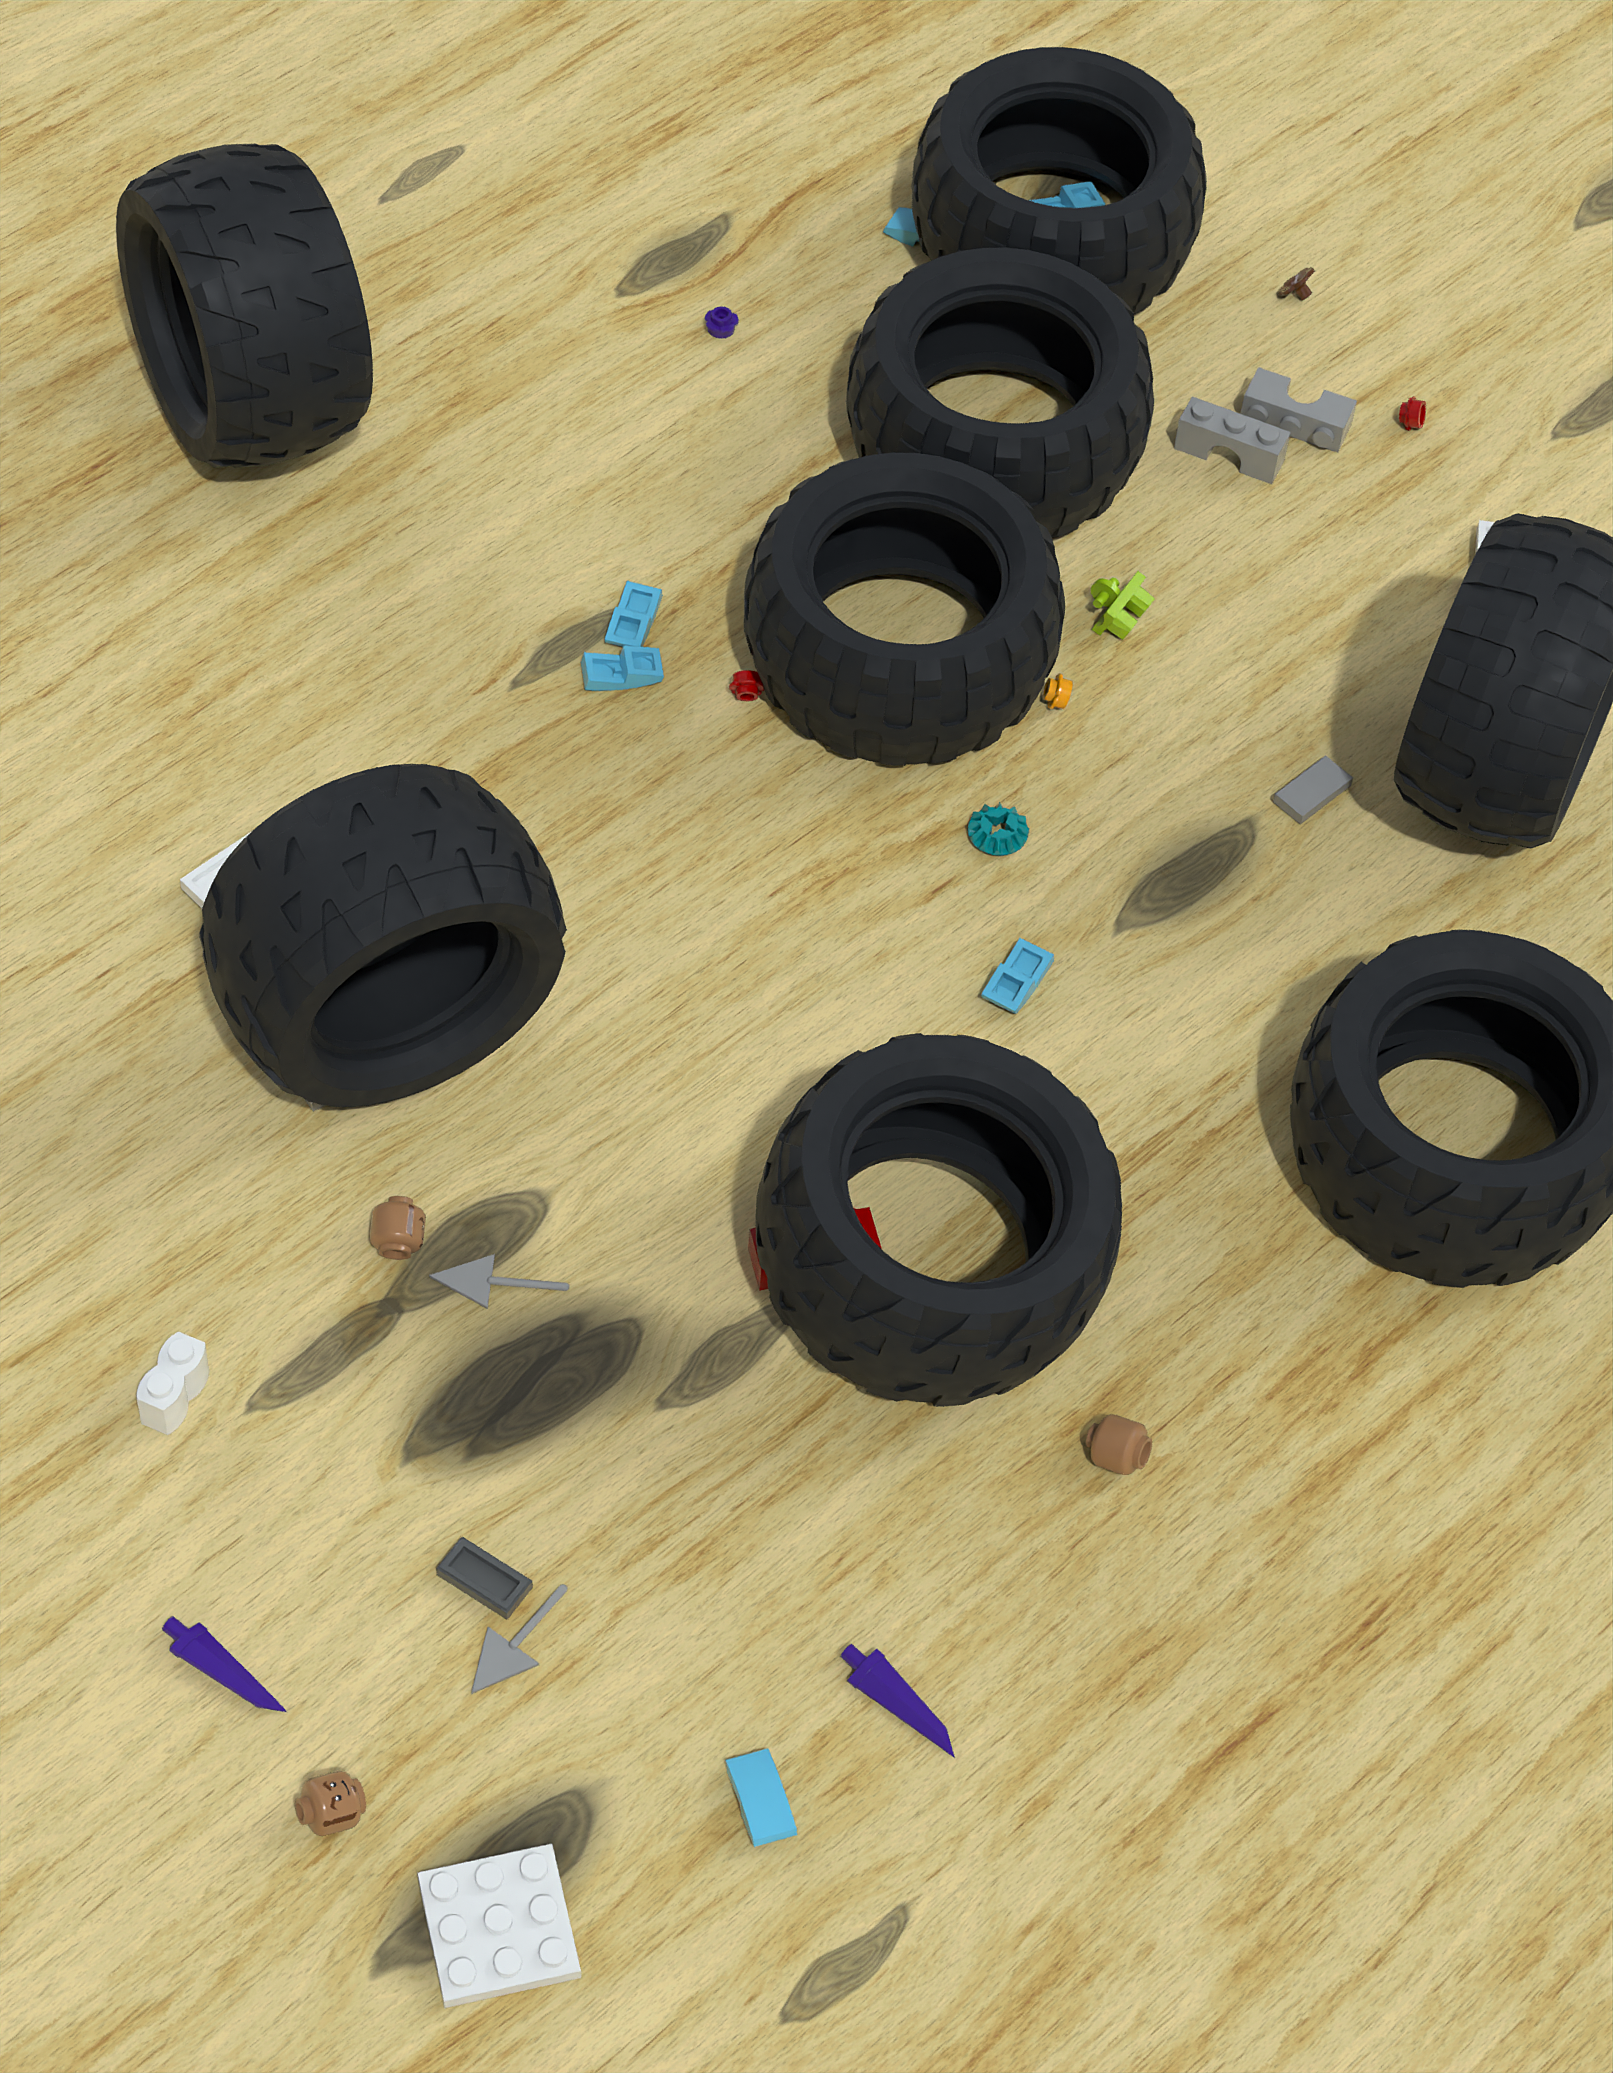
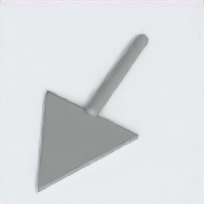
M495 1254L429 1275L433 1280L488 1309L491 1285L567 1291L570 1287L568 1283L494 1277L492 1273Z
M565 1584L560 1585L510 1642L490 1627L487 1628L471 1694L539 1666L537 1661L517 1647L567 1591Z

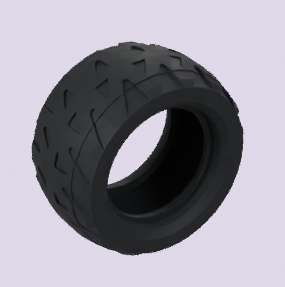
M227 144L178 155L130 181L119 199L116 214L117 252L123 290L135 338L151 385L171 428L189 454L214 468L267 466L308 455L354 430L367 412L372 396L373 360L367 314L358 276L344 233L323 187L309 166L298 155L277 144Z
M396 764L367 769L326 783L293 800L258 825L233 850L215 876L202 907L203 924L199 932L203 948V959L216 1002L236 1040L255 1064L286 1093L300 1096L308 1102L319 1105L359 1107L401 1099L443 1083L479 1063L511 1039L539 1010L554 987L565 958L566 951L562 938L567 929L560 899L548 866L526 829L499 799H496L488 790L481 787L473 777L460 771L428 764Z
M1462 929L1420 937L1414 935L1390 944L1386 951L1372 959L1367 965L1361 961L1338 984L1311 1023V1029L1304 1039L1291 1087L1292 1104H1290V1123L1297 1167L1303 1184L1311 1187L1320 1205V1213L1328 1224L1339 1235H1344L1360 1250L1368 1254V1258L1394 1272H1402L1419 1279L1432 1281V1284L1459 1288L1469 1285L1488 1284L1503 1286L1528 1280L1539 1271L1553 1264L1559 1265L1586 1244L1613 1214V1000L1604 991L1603 986L1586 971L1545 947L1508 935ZM1449 1058L1480 1064L1514 1080L1537 1099L1551 1122L1556 1141L1534 1154L1512 1160L1476 1159L1443 1150L1417 1136L1399 1121L1382 1094L1379 1080L1393 1069L1420 1059Z
M922 1033L900 1035L890 1038L887 1043L870 1049L865 1053L857 1050L838 1062L805 1093L781 1125L764 1166L756 1201L757 1253L759 1265L765 1271L768 1278L769 1298L782 1323L790 1326L808 1348L807 1353L831 1373H838L855 1384L867 1388L866 1391L873 1395L896 1402L902 1400L930 1402L933 1406L939 1407L966 1405L993 1393L998 1395L1004 1394L1033 1378L1061 1356L1081 1335L1106 1292L1116 1265L1122 1230L1121 1178L1114 1153L1107 1149L1099 1129L1098 1120L1079 1096H1075L1062 1082L1053 1076L1051 1071L1033 1059L990 1043L988 1040L957 1034V1036L923 1035ZM903 1158L927 1159L960 1169L983 1182L1009 1208L1023 1238L1026 1263L1011 1273L979 1282H951L920 1274L891 1258L867 1234L852 1206L848 1181L868 1167L881 1162Z

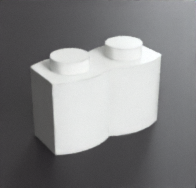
M178 1331L164 1343L158 1355V1365L145 1374L137 1389L136 1397L141 1424L166 1435L171 1434L181 1425L188 1411V1401L201 1392L208 1379L209 1366L205 1342Z

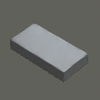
M1324 756L1275 793L1273 803L1299 824H1302L1348 789L1352 784L1353 777L1327 756Z

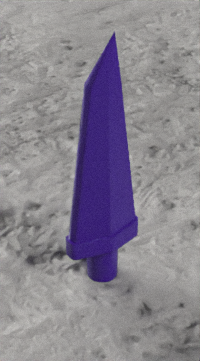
M174 1616L165 1622L162 1631L175 1640L169 1651L177 1658L180 1657L257 1708L287 1712L200 1622L191 1628L186 1627Z
M850 1644L840 1656L855 1670L847 1680L848 1683L955 1758L945 1725L888 1662L885 1655L878 1649H875L866 1657L853 1644Z

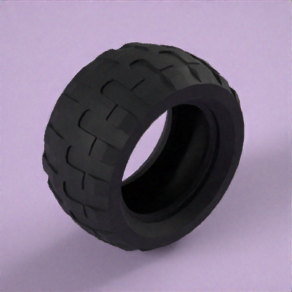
M1039 47L1015 51L984 62L975 69L959 76L950 84L949 92L938 98L918 142L911 188L913 217L922 252L930 257L931 261L959 251L978 248L1005 247L1051 255L1070 262L1101 280L1113 293L1121 297L1129 305L1135 315L1149 307L1155 296L1165 293L1173 285L1191 252V248L1201 228L1207 178L1204 158L1202 156L1201 140L1195 134L1196 124L1188 110L1175 99L1173 93L1166 86L1138 67L1103 53L1067 47ZM1025 171L1066 172L1102 183L1117 191L1124 199L1115 203L1088 208L1049 206L1015 196L998 187L993 180L1004 175Z
M1005 247L978 248L959 251L921 264L906 272L899 283L887 287L880 294L875 302L873 311L866 319L862 333L860 332L850 357L846 408L858 457L884 453H920L940 456L964 463L988 473L998 479L1009 490L1019 494L1034 509L1035 521L1045 526L1052 538L1069 534L1077 530L1079 525L1085 520L1097 518L1112 505L1114 497L1120 490L1124 489L1144 453L1154 410L1153 373L1147 338L1144 331L1134 324V313L1121 297L1113 293L1101 280L1070 262L1051 255ZM977 370L1004 371L1031 377L1056 388L1070 401L1073 407L1059 416L1039 422H992L967 416L946 407L927 388L939 379L951 374Z
M884 453L851 459L830 466L829 469L821 474L809 477L799 483L790 491L789 500L773 510L756 545L754 556L746 575L744 632L750 653L753 655L755 669H757L763 683V689L767 698L775 707L786 711L789 715L790 724L799 732L809 738L817 739L837 753L852 758L896 766L924 763L935 764L951 761L969 751H979L992 745L1000 739L1002 730L1006 727L1017 725L1026 716L1044 686L1045 678L1050 674L1058 657L1066 606L1052 537L1045 526L1035 521L1034 509L1019 494L1009 490L998 479L988 473L958 461L920 453ZM888 574L909 575L934 580L953 588L965 596L979 610L984 619L967 632L948 640L930 644H902L875 639L852 629L839 620L823 601L839 588L861 578Z
M1520 513L1497 520L1484 537L1464 577L1434 648L1405 729L1394 771V782L1403 800L1422 810L1423 815L1441 827L1485 843L1506 846L1514 844L1530 849L1551 842L1556 835L1580 784L1613 704V537L1603 531L1566 518L1533 517Z

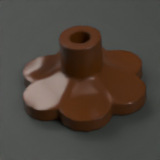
M1313 267L1304 268L1297 275L1288 279L1277 293L1279 296H1285L1295 292L1301 301L1305 300L1312 294L1306 281L1315 270Z

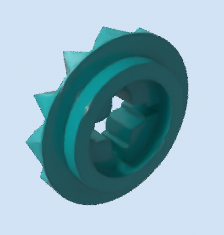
M1001 802L996 807H989L984 804L981 811H973L968 824V835L971 842L981 851L991 855L1002 856L1015 853L1025 845L1028 839L1029 828L1027 827L1026 816L1019 815L1015 806L1010 809L1003 808ZM1000 823H1006L1005 830L999 829L991 835L993 825L998 826Z

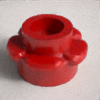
M1413 396L1409 398L1408 402L1401 404L1399 421L1405 424L1407 431H1410L1411 428L1421 429L1426 417V402L1417 400Z
M742 670L734 673L732 682L729 684V690L740 701H754L764 691L758 672L752 670Z

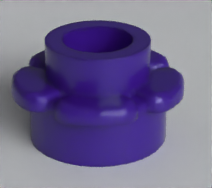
M724 306L709 310L704 318L707 321L708 333L719 339L730 337L739 322L737 314L732 313L729 308Z

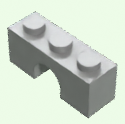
M1258 367L1244 395L1241 414L1291 432L1290 437L1338 453L1352 425L1357 400L1324 390L1316 402L1309 404L1299 403L1288 395L1291 378Z
M1192 396L1179 419L1174 449L1207 461L1214 446L1228 447L1240 458L1241 466L1239 473L1273 484L1285 461L1291 432Z

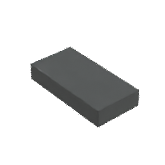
M464 1537L459 1539L436 1568L437 1576L506 1620L509 1619L533 1588V1581Z

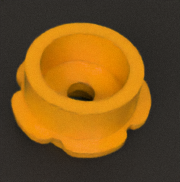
M1061 673L1056 675V679L1049 678L1043 690L1042 698L1047 700V706L1051 709H1054V707L1064 709L1071 696L1073 683L1071 680L1064 679Z

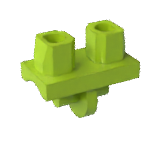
M1137 571L1121 591L1118 587L1120 582L1114 577L1110 578V580L1101 578L1093 583L1091 587V594L1094 598L1093 605L1098 609H1101L1103 606L1108 607L1092 628L1099 636L1108 629L1123 640L1138 622L1123 609L1124 606L1138 617H1141L1155 598L1140 586L1146 579L1142 573Z

